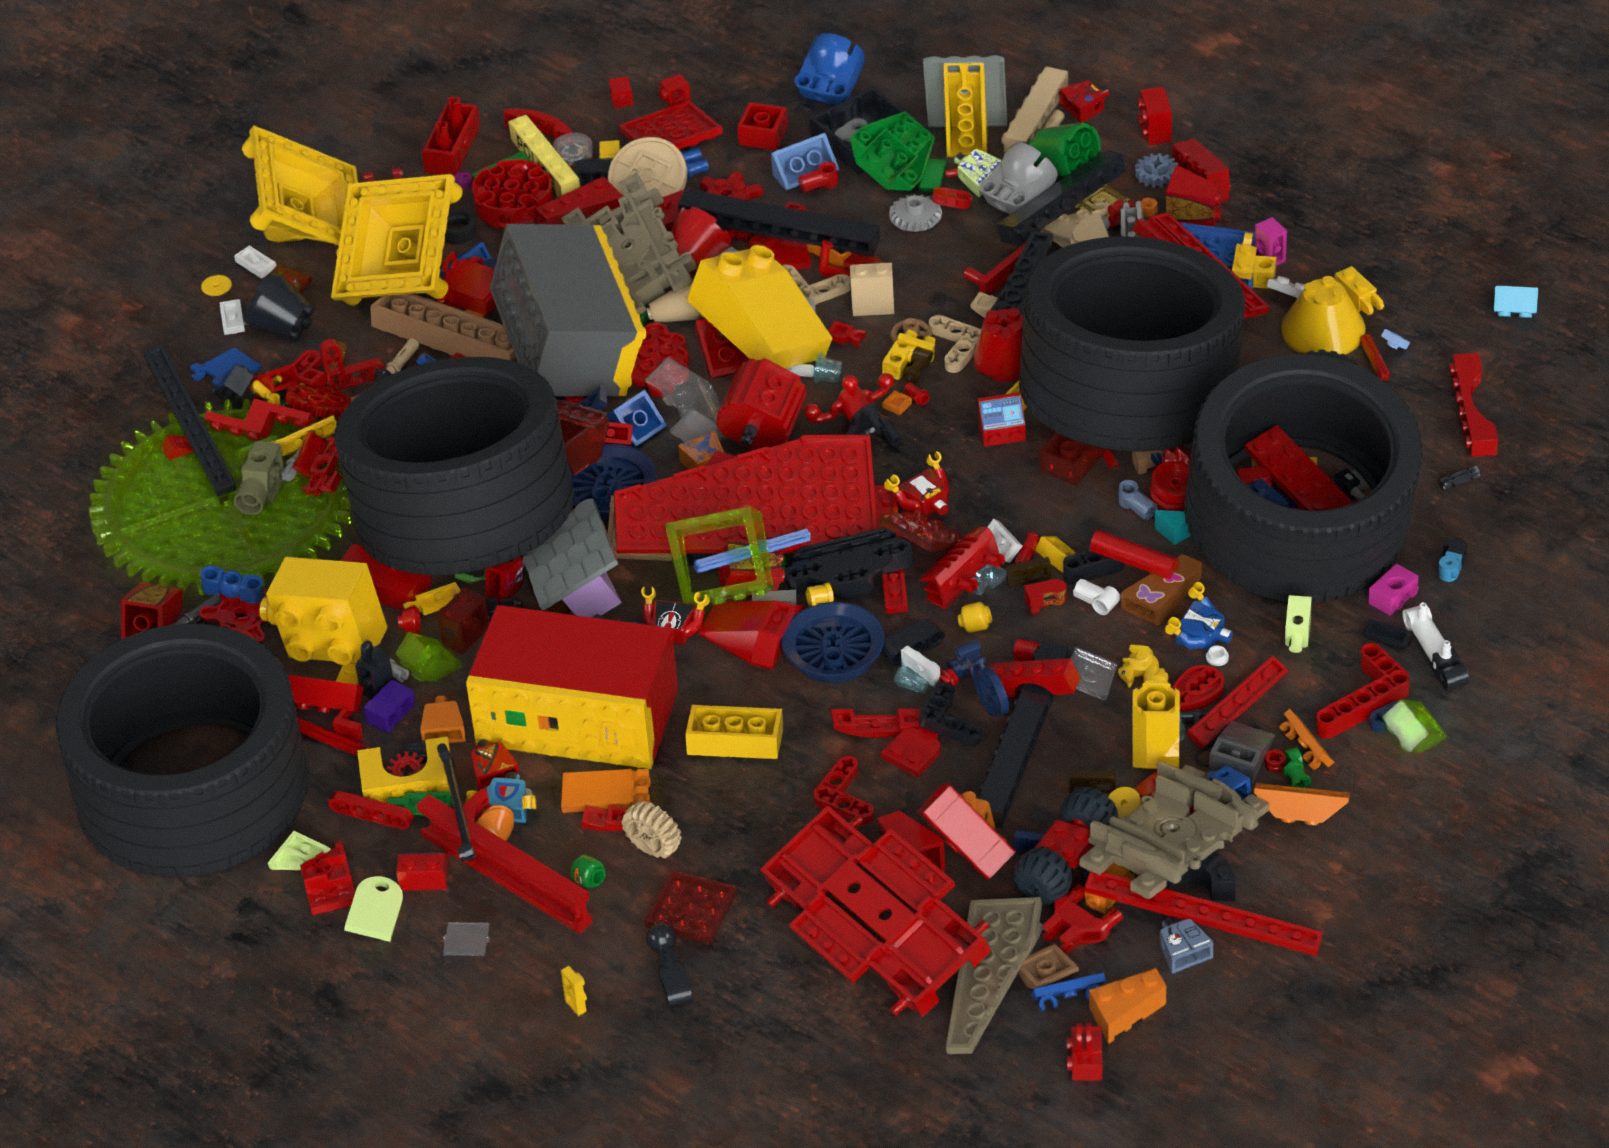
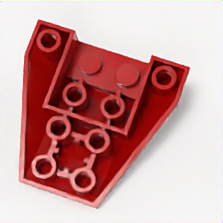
M776 600L715 602L699 630V636L751 665L773 670L781 656L780 640L792 618L800 611L806 609V606Z

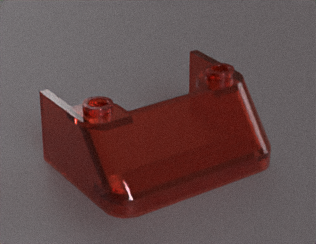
M560 400L556 404L566 454L572 475L576 476L589 465L600 460L610 420L605 411L567 400Z

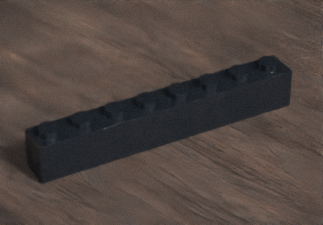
M1102 151L997 223L1001 242L1020 245L1030 237L1032 231H1040L1126 171L1122 153Z

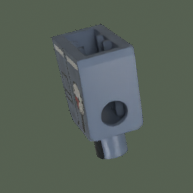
M1167 917L1163 920V929L1160 930V947L1172 974L1213 958V941L1191 919L1178 923L1174 917Z

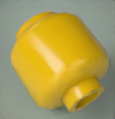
M982 602L964 605L961 608V614H958L960 627H964L968 633L986 630L989 627V623H992L989 606H985Z

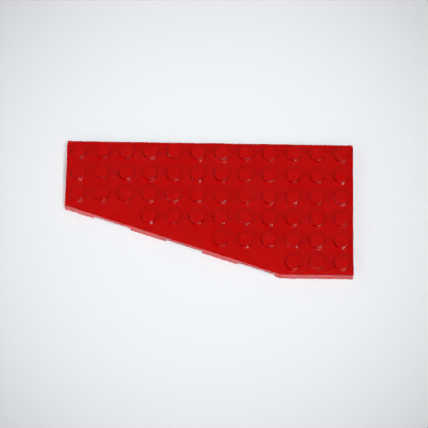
M804 435L794 441L770 448L766 446L739 454L736 458L706 467L702 465L675 473L672 477L652 483L638 484L614 491L616 554L722 553L727 538L764 541L798 530L808 529L811 533L810 541L780 549L783 553H796L802 547L876 530L878 527L870 435Z

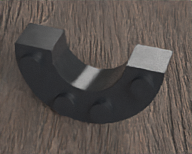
M1214 851L1201 860V867L1199 869H1191L1188 866L1187 872L1181 875V881L1179 882H1194L1205 887L1210 893L1211 901L1235 902V873L1228 861ZM1167 880V887H1165L1164 889H1169L1172 885H1175L1177 883H1172Z

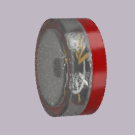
M564 134L553 143V148L571 170H573V163L576 160L594 158L592 141L584 134Z

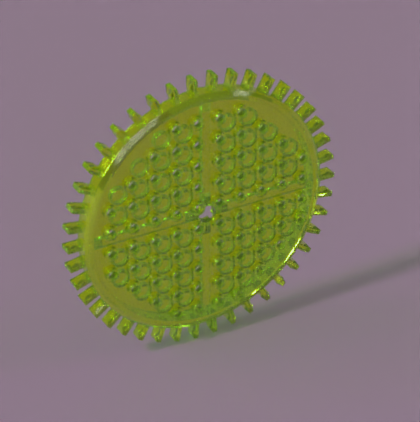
M245 399L242 409H232L230 400H225L224 410L214 411L211 403L207 402L205 403V413L199 415L230 471L237 490L217 497L193 450L191 453L178 458L167 459L162 450L166 436L185 437L174 414L169 413V425L163 428L155 421L150 422L153 432L151 435L146 436L137 430L135 432L136 441L138 442L136 446L123 441L121 447L123 453L126 454L124 457L113 453L109 455L111 465L116 466V468L101 466L102 478L109 480L94 479L95 492L105 493H90L91 505H101L89 507L91 519H96L91 521L93 533L99 532L95 534L98 545L108 543L103 546L106 557L120 552L113 557L117 568L132 561L126 566L128 576L132 577L141 569L145 570L141 574L143 582L149 583L157 575L160 576V585L168 586L171 580L178 581V588H183V593L188 583H196L199 595H204L201 588V570L211 565L224 569L225 573L236 571L242 574L243 577L245 574L260 576L264 586V574L273 571L274 575H276L285 557L299 558L305 555L309 559H317L316 550L313 548L315 545H319L327 550L331 548L330 540L325 536L326 534L337 537L342 536L341 525L334 523L350 524V513L341 511V509L351 510L349 498H347L348 494L340 461L337 460L338 464L331 475L333 476L334 472L338 471L342 477L334 493L320 491V496H314L313 493L306 495L301 486H307L310 479L297 473L292 481H283L274 504L265 503L263 510L257 515L244 514L236 508L232 499L235 498L243 479L241 475L242 465L246 463L248 452L253 448L255 442L249 440L246 436L240 435V437H235L227 431H214L209 427L204 417L207 411L245 421L251 407L250 401ZM313 416V418L316 420V422H319L318 417L315 418V417ZM275 421L267 442L273 443L301 429L291 423L281 424ZM296 451L283 456L284 468L287 466V461L295 455ZM328 463L323 464L319 469H324ZM227 496L230 499L223 501L224 505H220L219 499L221 497Z

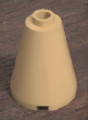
M692 284L676 293L674 290L669 291L650 302V307L646 308L649 319H654L655 323L700 320L705 317L686 301Z

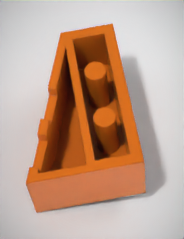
M1156 968L1089 990V1009L1097 1024L1101 1026V1031L1108 1044L1123 1030L1126 1032L1131 1029L1132 1024L1139 1019L1144 1020L1166 1005V984Z

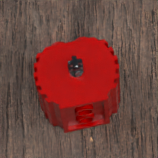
M752 358L748 362L745 361L736 371L716 418L717 429L722 432L723 436L751 450L766 446L770 448L787 443L806 399V385L801 383V376L765 358H762V360Z

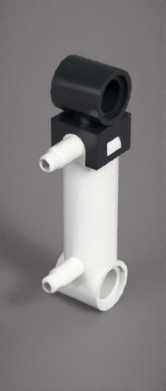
M1421 603L1419 606L1403 610V621L1407 630L1413 631L1432 662L1431 669L1437 679L1440 680L1443 689L1447 691L1467 685L1469 683L1467 669L1463 663H1460V657L1455 649L1451 648L1450 642L1444 640L1432 621V615L1427 604Z

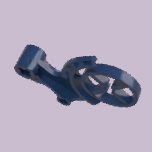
M975 639L956 647L957 658L948 661L947 668H951L956 673L958 679L971 674L979 699L990 717H1000L1009 712V702L1006 691L995 671L990 667H985L984 663L987 660L986 657L983 658L980 654L981 646L978 640Z

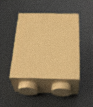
M892 263L850 265L853 316L894 314Z

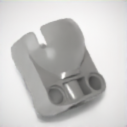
M1017 142L1008 148L1001 162L989 177L981 182L979 188L988 204L1012 214L1053 186L1058 176L1057 170L1048 158L1042 159L1039 165L1035 167L1034 162L1041 153L1028 144Z

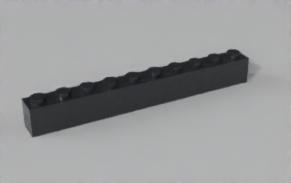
M685 189L678 203V213L682 208L690 209L695 207L701 209L717 219L716 224L721 228L821 247L822 241L828 240L833 244L831 249L873 256L880 241V225Z
M1042 641L1039 650L1035 649L1033 661L1068 658V646ZM1021 684L1020 697L1015 699L1013 714H1009L1007 718V729L1002 731L1000 746L995 748L993 753V763L987 767L986 781H982L980 785V796L978 799L989 803L995 827L1003 828L1055 697L1049 690L1037 684Z

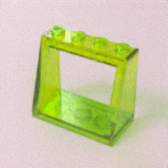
M745 507L665 523L683 603L695 604L696 608L698 605L694 601V595L697 592L692 593L683 536L745 524L757 580L699 591L701 594L699 602L704 600L705 594L709 596L712 605L725 603V599L743 600L746 599V595L764 596L768 594L767 591L774 590L761 511L752 507Z

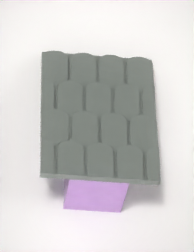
M592 498L579 503L570 512L564 524L549 539L522 555L535 596L543 611L562 599L576 616L592 618L596 614L601 616L622 603L606 573L619 563L596 503Z

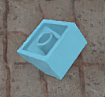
M1495 286L1494 312H1498V316L1511 317V313H1519V317L1532 318V314L1537 313L1538 288Z

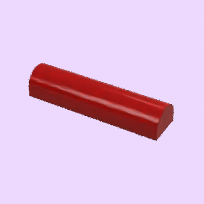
M1097 530L1091 540L1090 551L1166 579H1170L1179 567V559L1102 530Z

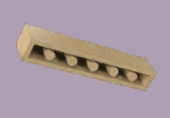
M1045 67L1042 74L1038 75L1036 84L1032 85L1030 94L1024 98L1021 109L1017 110L1015 119L1011 120L1008 131L1004 132L1002 136L1004 152L1017 142L1030 145V141L1035 139L1037 132L1045 126L1058 105L1060 89L1068 86V71Z

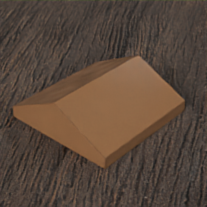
M1054 944L1027 956L1018 973L1028 988L1035 989L1079 971V967Z

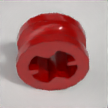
M1278 749L1269 750L1265 754L1266 769L1271 772L1282 771L1286 760L1284 752Z

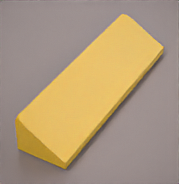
M334 415L273 443L280 444L283 457L300 449L308 432L312 431L322 439L334 434L337 422Z

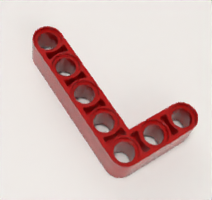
M1367 643L1361 648L1360 668L1373 682L1317 712L1316 734L1320 738H1333L1370 718V714L1373 711L1408 697L1410 675L1379 645Z

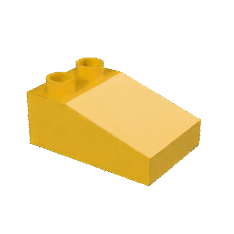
M754 245L751 249L734 253L724 252L721 256L701 260L686 301L749 359L762 360V358H765L783 368H789L825 358L833 338L789 272L774 259V253L769 248L762 245Z

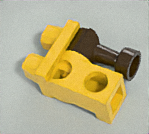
M909 329L905 334L900 333L898 340L895 341L883 360L882 373H890L897 380H900L903 375L906 381L917 383L921 376L920 369L922 367H929V364L934 359L936 339L931 336H926L924 340L917 339L918 334ZM908 362L912 363V366H909L905 369Z

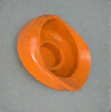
M494 805L487 808L476 823L507 841L513 830L514 813L505 806Z

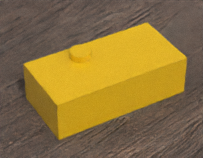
M692 705L686 729L687 755L778 759L783 734L782 709Z

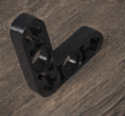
M946 682L938 683L920 711L919 725L926 730L969 746L978 745L982 737V729L975 724L946 714L953 701L955 688ZM932 704L940 705L941 708L934 707ZM945 725H951L955 728L951 729L946 727Z

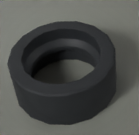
M465 209L449 210L444 242L463 244L472 240L477 232L474 214ZM454 224L467 225L461 229L448 228L449 226Z

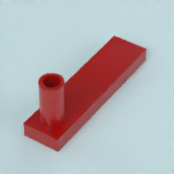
M1026 243L986 275L971 267H967L963 277L979 285V292L987 295L993 294L1007 282V278L1012 274L1015 263L1021 256Z

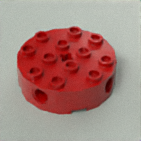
M523 159L503 160L497 162V166L490 169L486 167L477 174L472 184L474 209L478 217L493 228L505 229L506 224H534L537 222L535 208L553 200L552 182L548 172L546 173L542 170L539 164Z

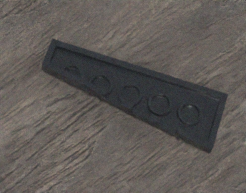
M1032 231L1022 250L1021 256L1015 263L1012 274L1007 278V284L998 295L999 299L991 310L1016 308L1023 316L1027 279L1034 270V267L1049 255L1053 241L1052 233Z

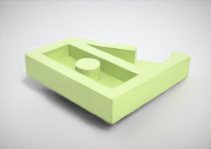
M293 831L270 859L268 866L272 870H301V864L315 858L322 851L326 854L331 851V848Z

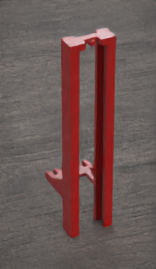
M480 789L463 804L471 843L477 857L467 862L465 860L463 862L580 934L592 923V916L587 912L586 902L589 900L588 891L475 823L484 811L490 807L488 790ZM428 794L416 805L419 813L431 819V825L428 828L423 827L421 835L461 860L457 848L461 847V838L454 809Z

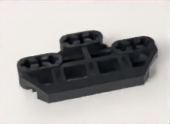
M885 527L800 548L793 555L795 562H792V566H788L785 570V579L788 590H796V595L805 593L807 587L819 586L829 582L836 598L848 599L871 593L875 589L874 577L877 573L886 574L907 569L914 564L915 559L911 543L906 539H899V537H896L895 531Z

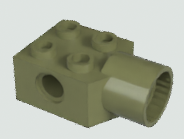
M255 441L253 448L249 450L248 459L241 468L243 479L234 498L236 508L242 513L257 515L263 510L265 503L274 504L283 483L281 473L284 470V463L280 444Z

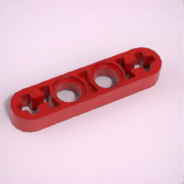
M335 791L328 801L329 807L336 813L402 830L408 829L414 820L413 813L407 808L341 791Z

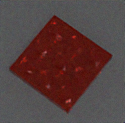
M918 510L911 513L902 512L901 514L891 513L890 515H882L878 523L928 551L952 549L963 538L958 530L948 529L943 526L944 524L941 521L931 520L926 517L927 515L924 512Z
M671 870L645 919V927L650 928L656 923H666L675 930L678 936L711 944L737 894V886Z

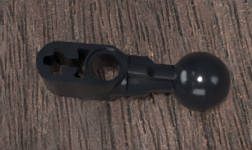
M656 923L648 929L646 942L651 950L659 953V959L657 960L658 971L668 1007L692 1002L691 989L683 963L679 961L678 955L674 954L672 950L676 943V932L669 924Z

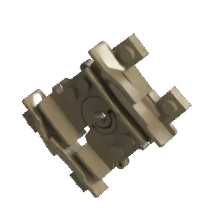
M635 173L620 182L626 194L618 199L620 207L611 211L607 205L587 219L580 209L576 208L561 219L565 225H601L604 234L607 235V242L612 248L613 256L618 262L620 273L623 274L625 285L629 288L630 297L634 300L635 309L640 315L646 311L644 305L664 295V289L669 286L676 293L692 284L693 282L688 273L695 270L697 265L690 253L686 252L679 255L677 252L678 244L673 234L666 230L661 220L664 218V213L661 208L655 207L664 202L658 189L653 188L647 192L639 174Z
M1159 762L1157 764L1156 792L1153 794V798L1143 796L1141 798V805L1128 817L1121 818V820L1111 817L1109 826L1095 820L1091 822L1089 843L1094 845V847L1080 858V866L1099 875L1112 863L1123 866L1140 875L1130 882V890L1147 899H1151L1167 887V880L1172 883L1181 881V875L1187 872L1188 866L1191 869H1199L1201 867V860L1215 850L1224 848V840L1233 842V837L1242 831V826L1249 830L1256 828L1259 825L1257 819L1269 811V803L1253 794L1248 795L1241 801V797L1226 784L1217 779L1212 781L1205 779L1206 773L1188 765L1178 769L1164 762ZM1194 804V813L1190 815V807Z

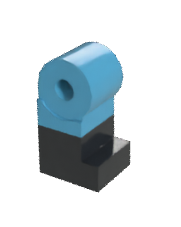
M1449 538L1445 539L1443 543V557L1439 560L1438 576L1441 580L1451 582L1457 579L1467 557L1466 542Z

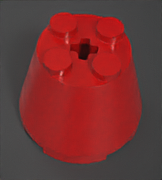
M695 207L690 209L682 208L677 214L670 231L678 244L676 250L679 255L686 252L690 253L697 265L695 270L688 273L691 279L696 275L701 260L716 257L727 250L732 244L728 231L723 232L716 224L717 219Z
M1018 309L990 310L986 313L974 351V365L980 374L984 373L993 377V381L1012 382L1019 380L1023 316Z

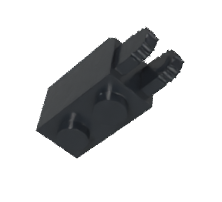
M364 641L361 645V657L356 663V672L359 685L364 686L363 695L372 699L379 693L382 687L394 679L389 654L383 650V647L379 645L373 647L371 641Z

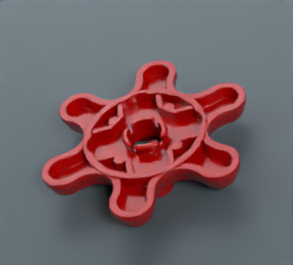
M738 171L732 172L727 180L721 178L713 180L710 177H704L700 183V188L705 190L706 193L722 196L728 195L727 197L748 201L753 198H759L764 194V190L759 184L746 186L743 182V175Z
M263 586V598H264V597L266 596L267 590H266V588ZM220 593L219 597L222 599V602L219 605L204 606L200 609L199 614L204 621L217 622L220 627L244 629L250 632L260 644L265 638V634L260 626L270 623L263 621L260 617L261 602L250 604L246 601H240V596L231 599ZM244 613L247 617H239L237 619L236 615Z

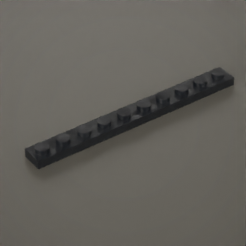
M163 345L144 350L143 357L216 496L218 497L237 490L230 471Z

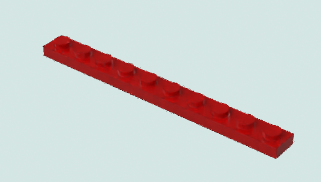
M1090 871L1085 886V893L1183 920L1191 919L1194 923L1317 956L1323 936L1321 931L1168 889H1163L1151 899H1147L1130 890V882L1133 881L1131 879L1102 872L1099 875Z

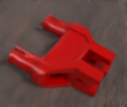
M1076 884L1066 895L1055 900V914L1042 925V929L1046 931L1042 934V938L1049 943L1064 933L1060 937V941L1063 943L1060 949L1066 955L1079 945L1094 944L1105 940L1109 936L1110 930L1123 920L1121 912L1116 911L1115 908H1112L1105 916L1098 919L1076 905L1085 897V888L1081 887L1080 884Z

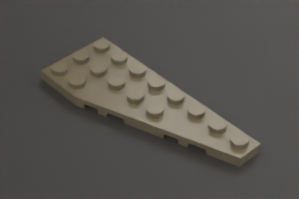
M1040 897L971 900L967 923L974 928L981 920H984L989 925V928L981 935L985 938L991 952L975 967L965 962L959 968L946 1044L948 1054H971L1037 940L1042 908Z

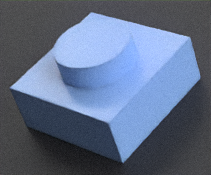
M1387 329L1381 335L1388 340L1386 344L1396 350L1398 347L1407 349L1410 344L1406 339Z

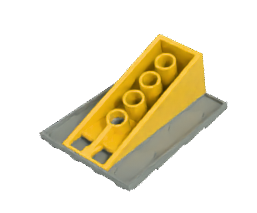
M993 55L988 57L969 56L967 58L958 56L923 58L928 127H946L947 157H956L959 152L968 156L975 149L987 153V127L1007 126L1004 57Z

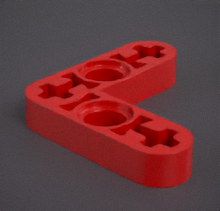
M327 339L320 346L329 388H333L334 391L375 380L374 375L377 370L386 369L382 360L378 358L344 367L341 349L336 340ZM330 348H332L333 355L329 354ZM338 362L336 367L328 368L331 363ZM361 372L359 376L355 378L351 377L353 373ZM335 375H337V377H338L336 382H335V379H334V376H335Z
M844 756L837 761L814 790V803L821 809L828 805L838 815L849 821L856 817V815H859L864 820L861 825H868L874 820L873 806L868 802L844 793L845 789L858 774V761L856 758ZM835 779L842 781L838 785H833L830 782ZM840 803L850 804L847 808L838 807Z

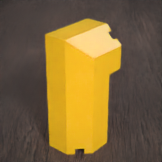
M1146 681L1142 684V688L1138 690L1137 687L1133 690V768L1157 769V764L1164 762L1179 769L1180 691L1176 688L1173 690L1167 681Z

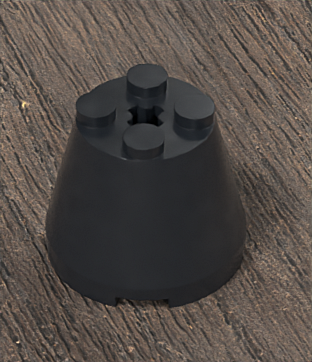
M270 272L255 289L257 293L254 295L251 304H247L243 315V322L249 327L296 342L301 336V331L311 326L313 319L310 317L315 310V306L284 275L278 272Z

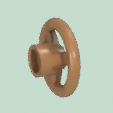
M915 318L900 321L891 330V338L894 343L898 340L897 332L902 327L904 334L908 329L915 331L918 337L923 338L921 340H924L926 336L932 337V330L929 325Z

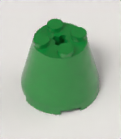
M1081 122L1042 128L1035 136V139L1030 141V146L1041 153L1034 162L1035 166L1037 167L1042 159L1048 158L1061 178L1078 169L1097 156V152L1101 151L1100 138L1096 129Z

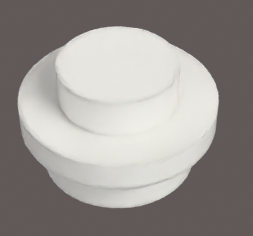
M1212 646L1206 653V660L1212 666H1222L1228 662V652L1222 646Z

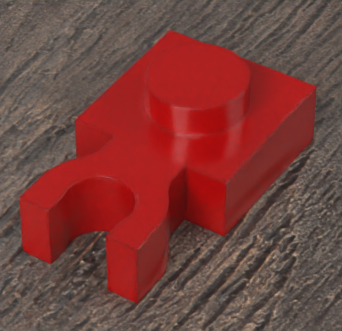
M834 321L828 330L833 338L832 342L843 345L850 342L852 345L860 347V339L864 340L866 338L865 331L854 330V326Z

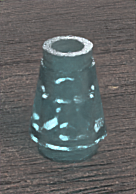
M901 666L894 678V682L898 684V687L922 694L925 693L929 685V681L925 680L908 666Z

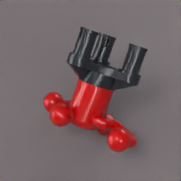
M882 373L879 376L878 384L881 388L873 393L868 389L861 390L858 387V379L853 375H847L842 380L844 389L838 395V400L832 404L830 412L821 414L820 408L816 404H808L804 409L805 417L812 424L833 420L838 416V413H841L851 422L846 435L883 433L891 446L899 444L900 440H902V436L895 429L892 419L889 416L881 415L879 408L873 403L884 396L893 386L894 377L890 373Z

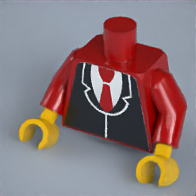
M645 587L642 588L641 593L646 602L643 604V620L645 625L672 628L673 644L681 645L685 644L689 637H692L701 629L705 614L703 609L710 602L707 594H705V598L701 602H699L701 594L697 592L694 595V601L698 604L696 608L695 604L655 600L652 603V599L656 595L654 588L652 587V594L649 596L645 595Z

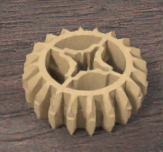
M636 802L628 808L621 821L623 824L622 829L626 832V837L631 839V843H634L637 849L639 848L649 855H654L656 858L660 856L667 858L678 848L682 839L680 836L681 831L677 828L678 824L673 822V817H669L666 811H662L660 806L655 807L651 802Z

